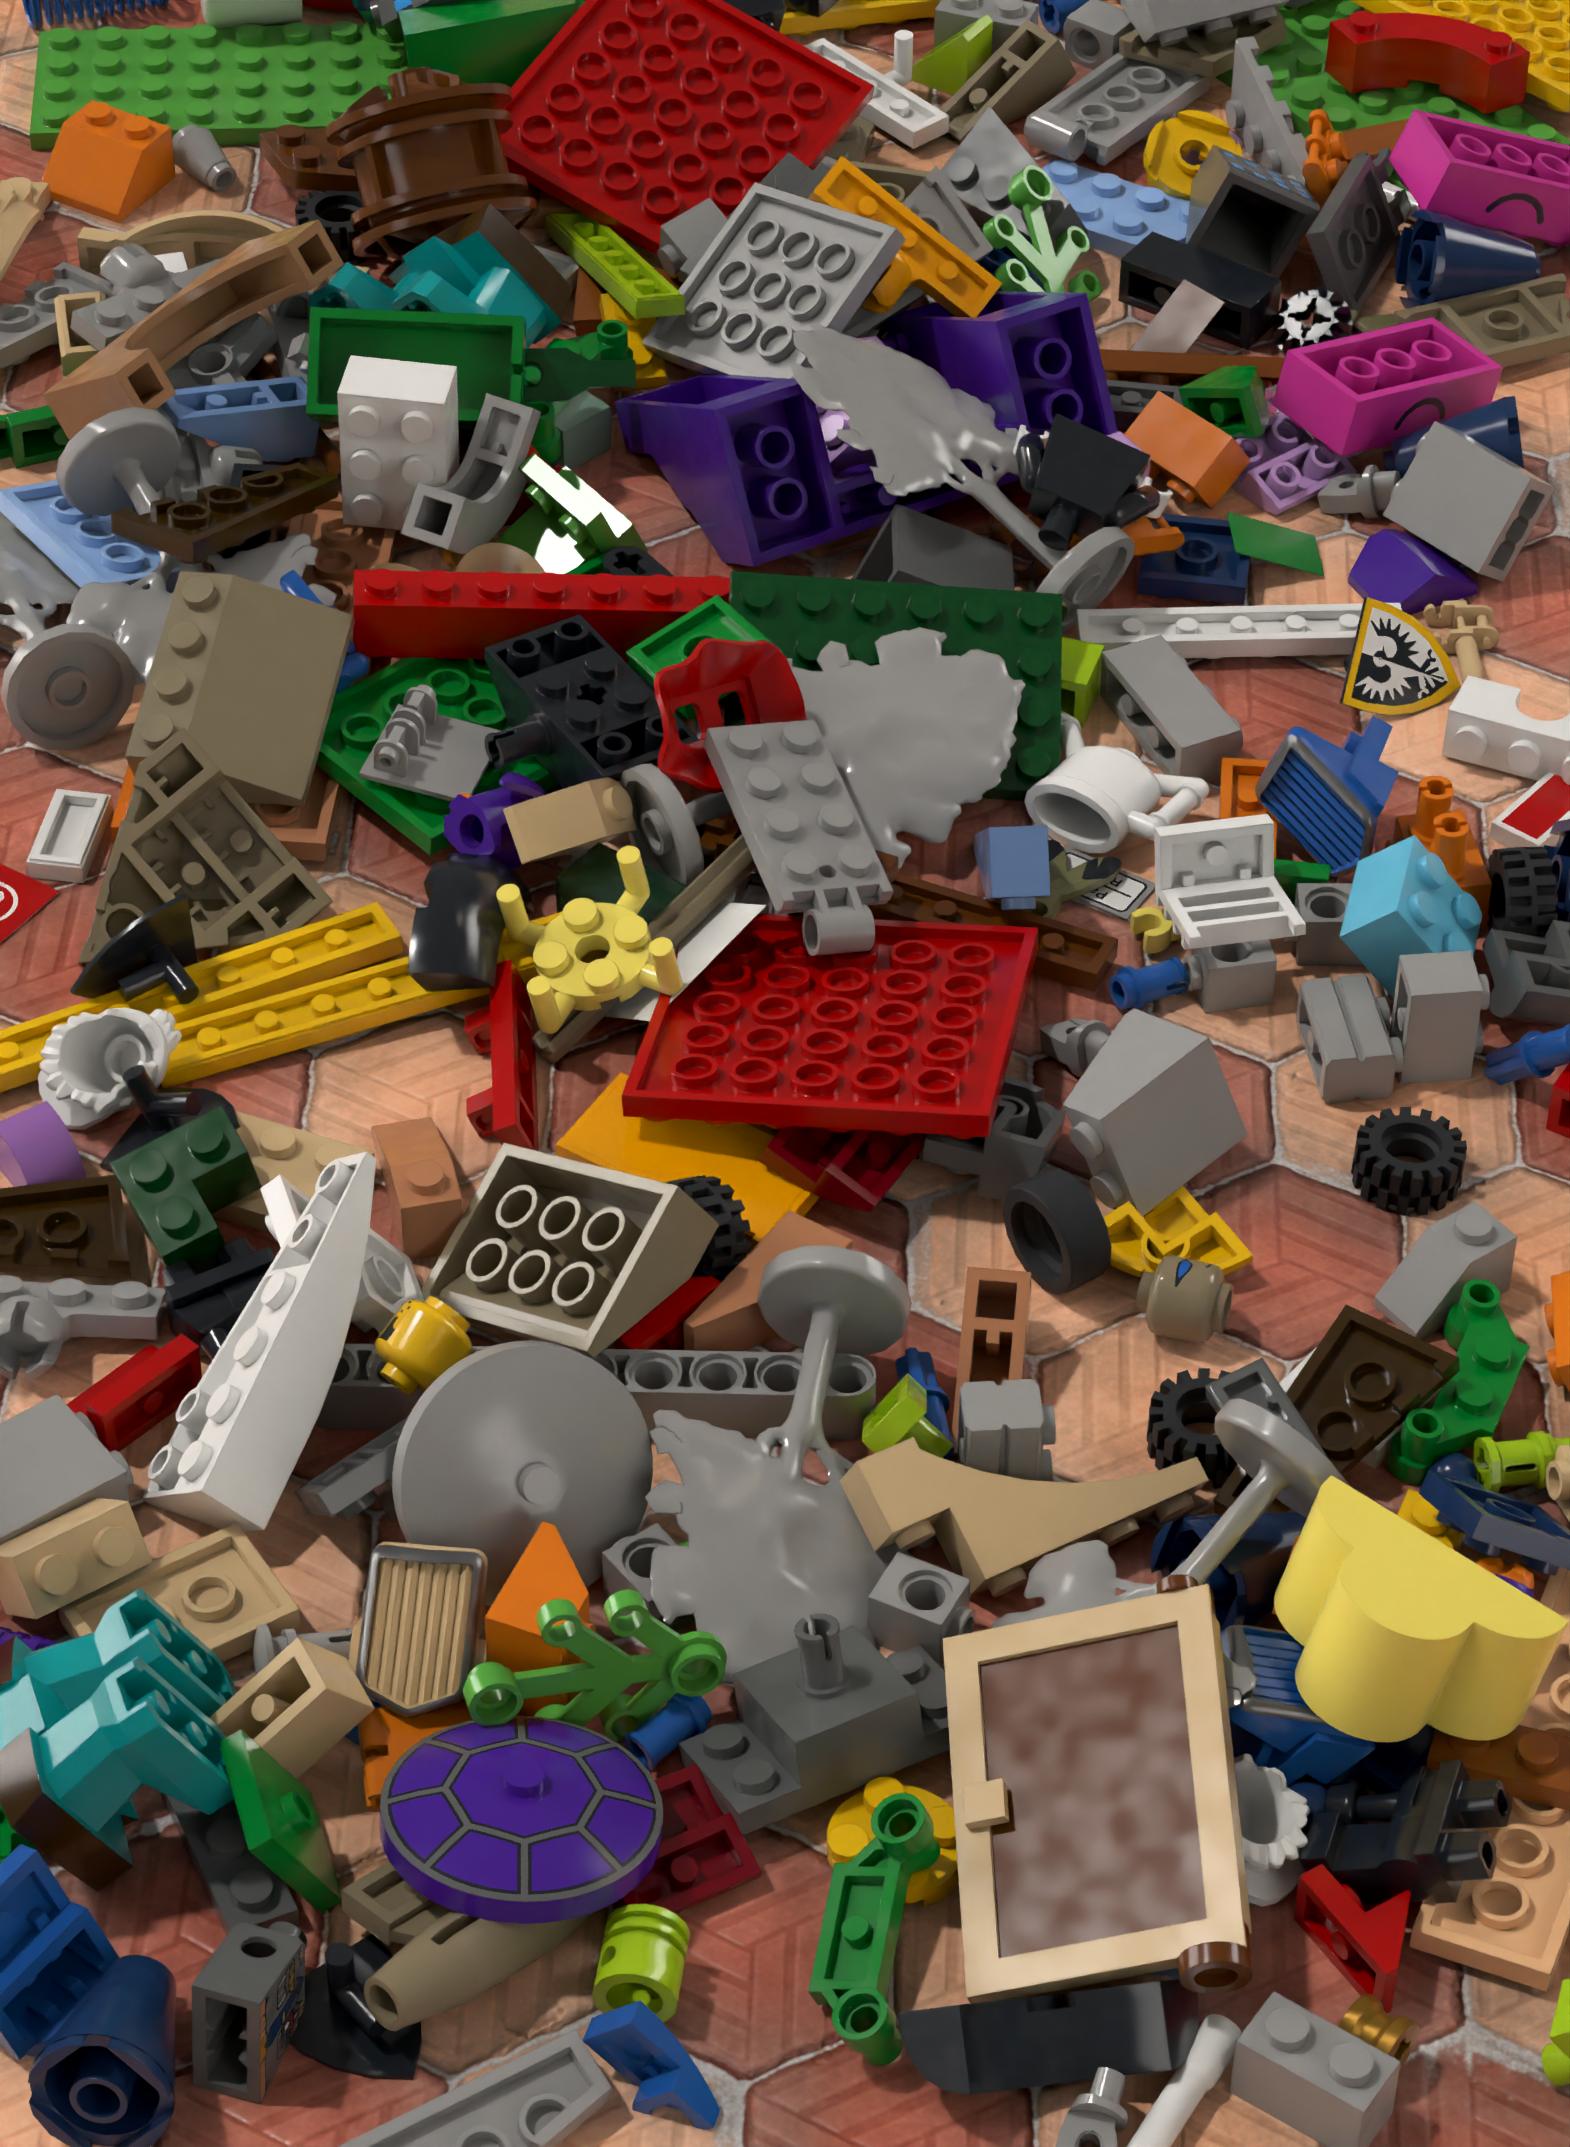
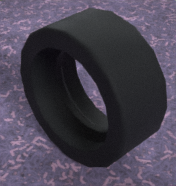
M1060 1168L1049 1169L1009 1189L1003 1200V1219L1007 1236L1015 1255L1026 1272H1031V1277L1043 1289L1053 1294L1068 1293L1105 1273L1111 1261V1242L1108 1228L1098 1205L1086 1187L1072 1174Z

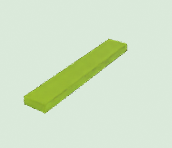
M580 211L553 213L546 216V233L633 317L642 319L685 315V296L610 227L602 225Z

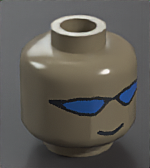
M1168 1255L1161 1260L1155 1273L1144 1271L1138 1287L1136 1307L1146 1310L1147 1325L1154 1334L1192 1343H1204L1209 1340L1214 1332L1223 1333L1231 1310L1234 1288L1233 1284L1225 1283L1223 1270L1219 1266Z

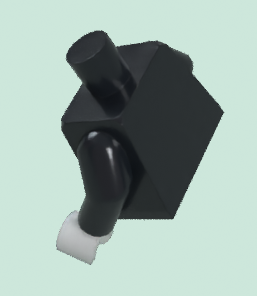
M1056 413L1050 432L1045 431L1044 435L1029 433L1026 430L1027 426L1020 425L1013 448L1020 485L1025 492L1031 495L1028 506L1030 514L1044 520L1038 533V538L1051 549L1066 550L1074 534L1081 538H1086L1088 535L1104 527L1118 526L1122 529L1144 516L1157 519L1161 516L1173 494L1170 490L1167 492L1156 490L1151 486L1153 479L1148 476L1145 477L1141 484L1151 456L1145 452Z

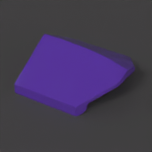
M1382 529L1369 537L1348 577V584L1363 599L1364 597H1369L1384 603H1400L1402 611L1409 615L1424 611L1428 604H1433L1437 607L1442 605L1443 601H1455L1477 594L1478 590L1477 583L1448 554L1423 539L1397 529Z

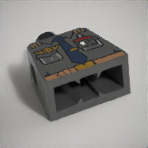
M279 1921L271 1924L268 1929L248 1923L235 1924L192 1984L194 2086L259 2104L263 2101L305 2008V1950L308 1941L303 1931L294 1924ZM247 2018V2023L243 2030H241L242 2023Z

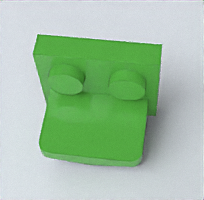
M535 453L519 466L520 471L530 485L524 492L534 505L499 537L498 543H505L522 549L536 559L546 572L565 574L614 547L633 546L645 552L648 551L628 517L617 511L567 466L557 473Z

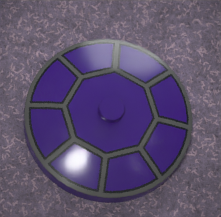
M515 1716L512 1720L500 1725L484 1726L471 1720L447 1727L422 1739L405 1752L391 1768L381 1791L380 1839L384 1852L397 1873L410 1886L430 1900L456 1912L484 1920L519 1924L548 1923L577 1918L596 1912L626 1896L645 1879L658 1857L661 1846L663 1826L662 1797L656 1782L646 1767L631 1752L610 1738L591 1729L556 1719Z

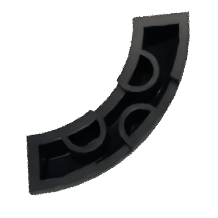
M452 853L447 854V861L435 862L429 870L424 881L429 903L428 907L416 908L408 965V974L426 992L495 987L497 958L505 927L496 896L497 890L505 884L516 885L520 890L526 913H534L531 892L515 871L496 859L485 855Z
M1179 1979L1069 1992L1071 2007L1067 2008L1064 1994L900 2012L898 2013V2019L907 2055L921 2075L946 2092L971 2095L1092 2080L1098 2067L1116 2070L1124 2076L1172 2070L1185 2063L1195 2041L1199 2022L1198 1993L1185 1989L1180 1984Z

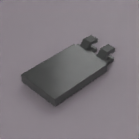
M1390 147L1380 149L1378 157L1372 160L1371 155H1368L1367 151L1358 153L1355 158H1352L1306 234L1327 290L1333 293L1339 292L1349 308L1358 311L1357 317L1396 252L1401 236L1398 226L1405 222L1412 207L1406 190L1396 191L1394 194L1395 198L1389 203L1383 190L1382 184L1390 178L1394 169L1388 160L1391 155Z

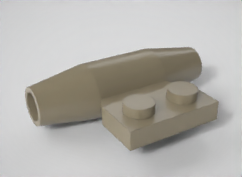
M390 1862L385 1863L342 1889L343 1913L388 1946L394 1943L405 1945L374 1973L364 1985V1997L370 2012L384 2028L390 2031L403 2029L471 2002L555 1949L592 1914L563 1921L532 1924L504 1923L468 1916L446 1908L419 1893L397 1873Z

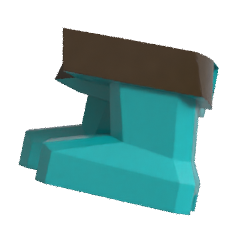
M488 203L470 216L434 235L402 256L404 262L388 276L396 284L393 289L351 263L346 262L323 280L309 298L312 307L524 316L527 325L526 349H528L532 343L535 344L541 341L560 324L573 287L497 209Z
M138 1588L110 1606L94 1633L35 1651L16 1636L0 1645V1804L12 1829L55 1863L97 1892L133 1867L124 1826L139 1820L133 1795L144 1784L208 1815L234 1800L220 1749L222 1746L221 1741L225 1739V1736L219 1727L209 1719L237 1693L232 1678L219 1657L141 1588Z

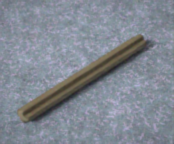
M742 834L647 925L652 941L659 937H665L671 940L673 948H675L757 868ZM619 997L600 1002L602 1009L591 1011L573 1009L556 1033L546 1034L539 1030L532 1038L537 1054L549 1063L558 1062L620 1001Z

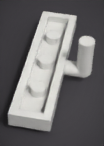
M899 30L894 34V70L884 75L824 38L805 46L874 85L873 98L859 115L875 123L877 127L914 149L925 145L927 142L949 132L948 114L903 87L912 80L913 33L911 31Z

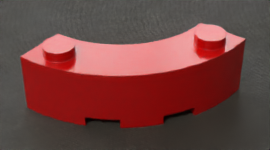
M1357 11L1352 13L1350 17L1330 22L1325 71L1352 94L1378 88H1407L1410 85V80L1439 84V93L1457 98L1477 108L1483 114H1488L1524 102L1530 52L1512 41V37L1507 33L1492 31L1457 19L1419 13L1374 14L1368 11Z

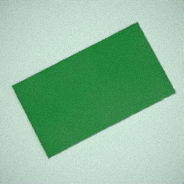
M1227 512L1235 553L1324 576L1314 535Z

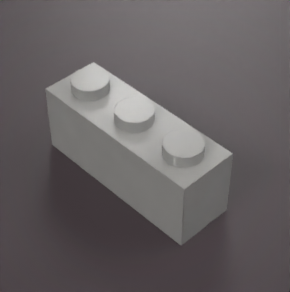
M1161 635L1102 652L1100 696L1164 775L1201 778L1205 782L1220 779L1222 757H1239V749L1243 746L1242 729L1238 721L1234 717H1230L1215 700L1211 689L1207 685H1203L1188 668L1185 658L1180 653H1176Z

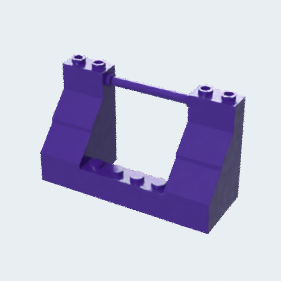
M996 291L976 318L955 317L939 303L933 302L898 313L886 320L889 334L885 338L880 339L885 346L903 352L935 369L946 379L951 389L958 388L971 396L977 397L981 402L990 404L996 414L994 420L995 428L1002 432H1005V428H1016L1019 431L1022 424L1027 426L1026 430L1029 433L1044 435L1045 431L1050 432L1056 413L1105 435L1118 432L1087 293ZM702 374L614 402L626 451L652 455L683 506L690 509L723 562L757 566L882 525L895 504L921 512L970 496L969 494L957 491L947 483L941 484L940 488H928L918 493L908 492L906 497L890 495L882 483L875 481L873 471L869 467H877L876 459L832 473L816 404L808 398L794 379ZM961 460L972 473L983 479L979 465L969 460ZM1006 473L998 480L996 485L1001 486L1019 480V477ZM949 474L954 480L961 484V482L958 479H956L952 474Z

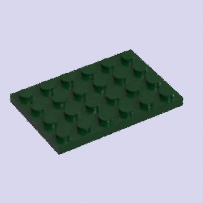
M731 571L728 604L776 645L786 658H792V666L810 671H823L817 662L820 651L830 641L845 644L849 660L862 661L869 666L878 665L880 663L875 642L881 636L902 630L909 631L918 627L940 633L945 632L947 638L941 643V655L962 656L973 649H980L988 653L1000 655L1005 661L1009 676L1014 680L1022 679L1026 686L1021 692L1022 698L1017 707L1018 720L1012 732L1017 740L1010 748L1011 757L1007 762L1006 769L1000 774L1001 782L996 787L987 790L982 795L983 798L1024 801L1027 791L1060 765L1062 594ZM734 691L724 697L723 723L725 727L745 725L746 722L740 697Z

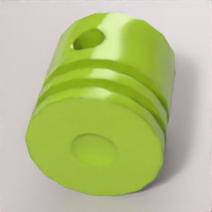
M629 1904L615 1909L608 1916L592 1993L594 2003L600 2011L607 2013L641 2000L662 2022H666L675 2014L690 1939V1931L687 1924L677 1914L659 1906Z

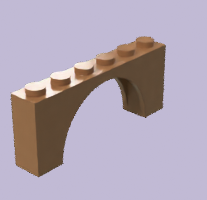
M319 219L244 242L42 395L69 440L88 423L110 412L132 407L155 410L176 394L165 372L180 359L241 320L284 299L312 290L343 266L344 263Z

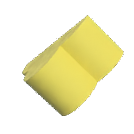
M1332 1475L1319 1489L1274 1596V1607L1279 1621L1286 1631L1304 1646L1296 1665L1295 1681L1305 1703L1317 1716L1334 1728L1356 1738L1373 1742H1398L1416 1735L1426 1724L1449 1735L1468 1740L1486 1741L1508 1735L1521 1723L1569 1623L1568 1619Z

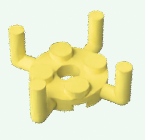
M625 846L617 852V860L626 890L616 904L595 903L589 898H577L568 902L564 906L562 914L554 918L546 927L529 921L520 890L516 885L505 884L497 890L496 896L510 938L535 948L533 960L538 976L528 982L527 991L538 1026L546 1034L556 1033L573 1009L581 1011L602 1009L600 1002L619 997L621 1003L633 997L643 986L666 995H674L682 988L683 982L671 940L659 937L652 941L646 921L637 915L650 896V888L640 851L635 846ZM593 950L609 952L605 958L596 959L590 963L580 961L586 953Z

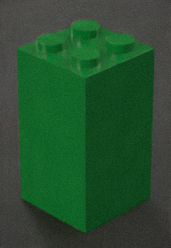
M456 0L398 11L409 69L430 67L431 70L437 69L460 76V81L466 84L501 83L511 88L583 5L582 0Z

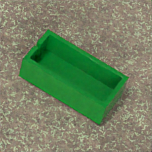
M310 307L306 415L311 421L339 423L337 392L349 358L352 355L457 366L458 428H475L487 393L523 405L524 381L522 375L514 374V372H525L527 327L524 316Z

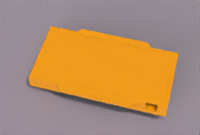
M622 1072L619 1073L557 1142L555 1149L556 1156L664 1183L702 1175L721 1179L720 1185L729 1184L735 1191L732 1196L733 1201L741 1199L745 1210L740 1214L742 1220L749 1219L750 1230L744 1232V1238L751 1241L750 1251L789 1210L804 1217L820 1198L793 1184L758 1161L774 1136L747 1123L711 1125L705 1121L671 1119L664 1122H653L642 1117H624L621 1095L629 1076Z

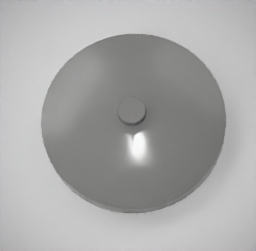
M514 1341L493 1345L463 1358L447 1369L429 1386L412 1409L398 1440L393 1464L392 1493L399 1526L406 1542L410 1544L470 1548L482 1551L488 1561L485 1604L492 1606L542 1521L556 1526L585 1587H588L603 1575L602 1552L611 1548L620 1539L635 1535L642 1522L648 1505L645 1496L651 1491L653 1477L651 1440L641 1410L633 1396L615 1375L598 1362L573 1349L543 1341Z

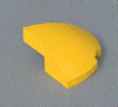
M1183 1185L1143 1217L1129 1201L1103 1217L1111 1242L1110 1265L1134 1276L1142 1277L1144 1271L1155 1273L1161 1260L1168 1255L1215 1264L1223 1270L1224 1275L1253 1262V1254L1218 1213L1214 1212L1209 1216Z

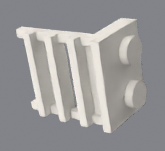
M1268 814L1154 827L1155 902L1158 906H1164V917L1166 920L1173 921V932L1175 935L1181 934V945L1184 950L1306 935L1305 922L1274 877V822Z

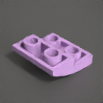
M1282 412L1269 418L1263 435L1256 438L1233 437L1251 461L1231 487L1254 505L1274 515H1278L1318 495L1330 479L1343 474L1356 473L1357 471L1345 456L1328 451L1323 442L1317 438L1312 439L1305 429L1292 424L1290 418Z

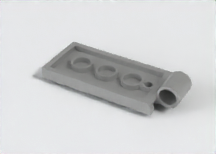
M1118 52L1027 116L1024 125V136L1027 137L1028 145L1073 162L1082 153H1085L1089 158L1096 160L1097 164L1105 166L1148 135L1161 120L1164 123L1173 116V113H1178L1210 89L1211 77L1123 57Z
M803 720L708 728L703 744L777 914L805 912L802 922V934L806 950L811 956L871 950L875 940V924L872 912L868 906L887 904L891 900L893 889L816 721Z

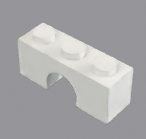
M1468 675L1448 710L1442 755L1537 781L1549 772L1561 775L1563 781L1570 785V713L1566 717L1554 721L1530 718L1518 709L1521 689Z

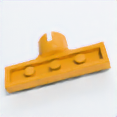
M843 156L838 159L808 198L815 202L897 227L906 239L873 286L875 288L861 306L867 311L880 314L888 312L906 289L914 286L924 291L955 317L976 318L1003 284Z

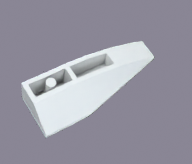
M368 1152L335 1159L321 1172L315 1185L316 1192L197 1387L192 1389L180 1403L176 1412V1421L179 1423L169 1444L159 1450L149 1466L148 1478L151 1480L142 1500L155 1507L219 1529H223L236 1522L243 1532L265 1529L320 1415L342 1355L359 1291L370 1229L376 1158Z

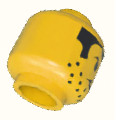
M428 1296L425 1302L414 1299L406 1301L401 1305L375 1342V1349L379 1357L386 1363L380 1374L407 1395L412 1396L417 1387L426 1391L447 1369L471 1354L472 1343L466 1334L470 1324L458 1312L433 1296Z

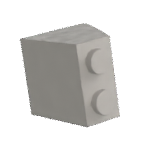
M1135 1008L1126 1013L1117 1024L1063 1103L1072 1126L1070 1130L1071 1140L1086 1159L1093 1176L1090 1179V1185L1097 1198L1110 1208H1118L1129 1201L1142 1217L1248 1135L1210 1038Z

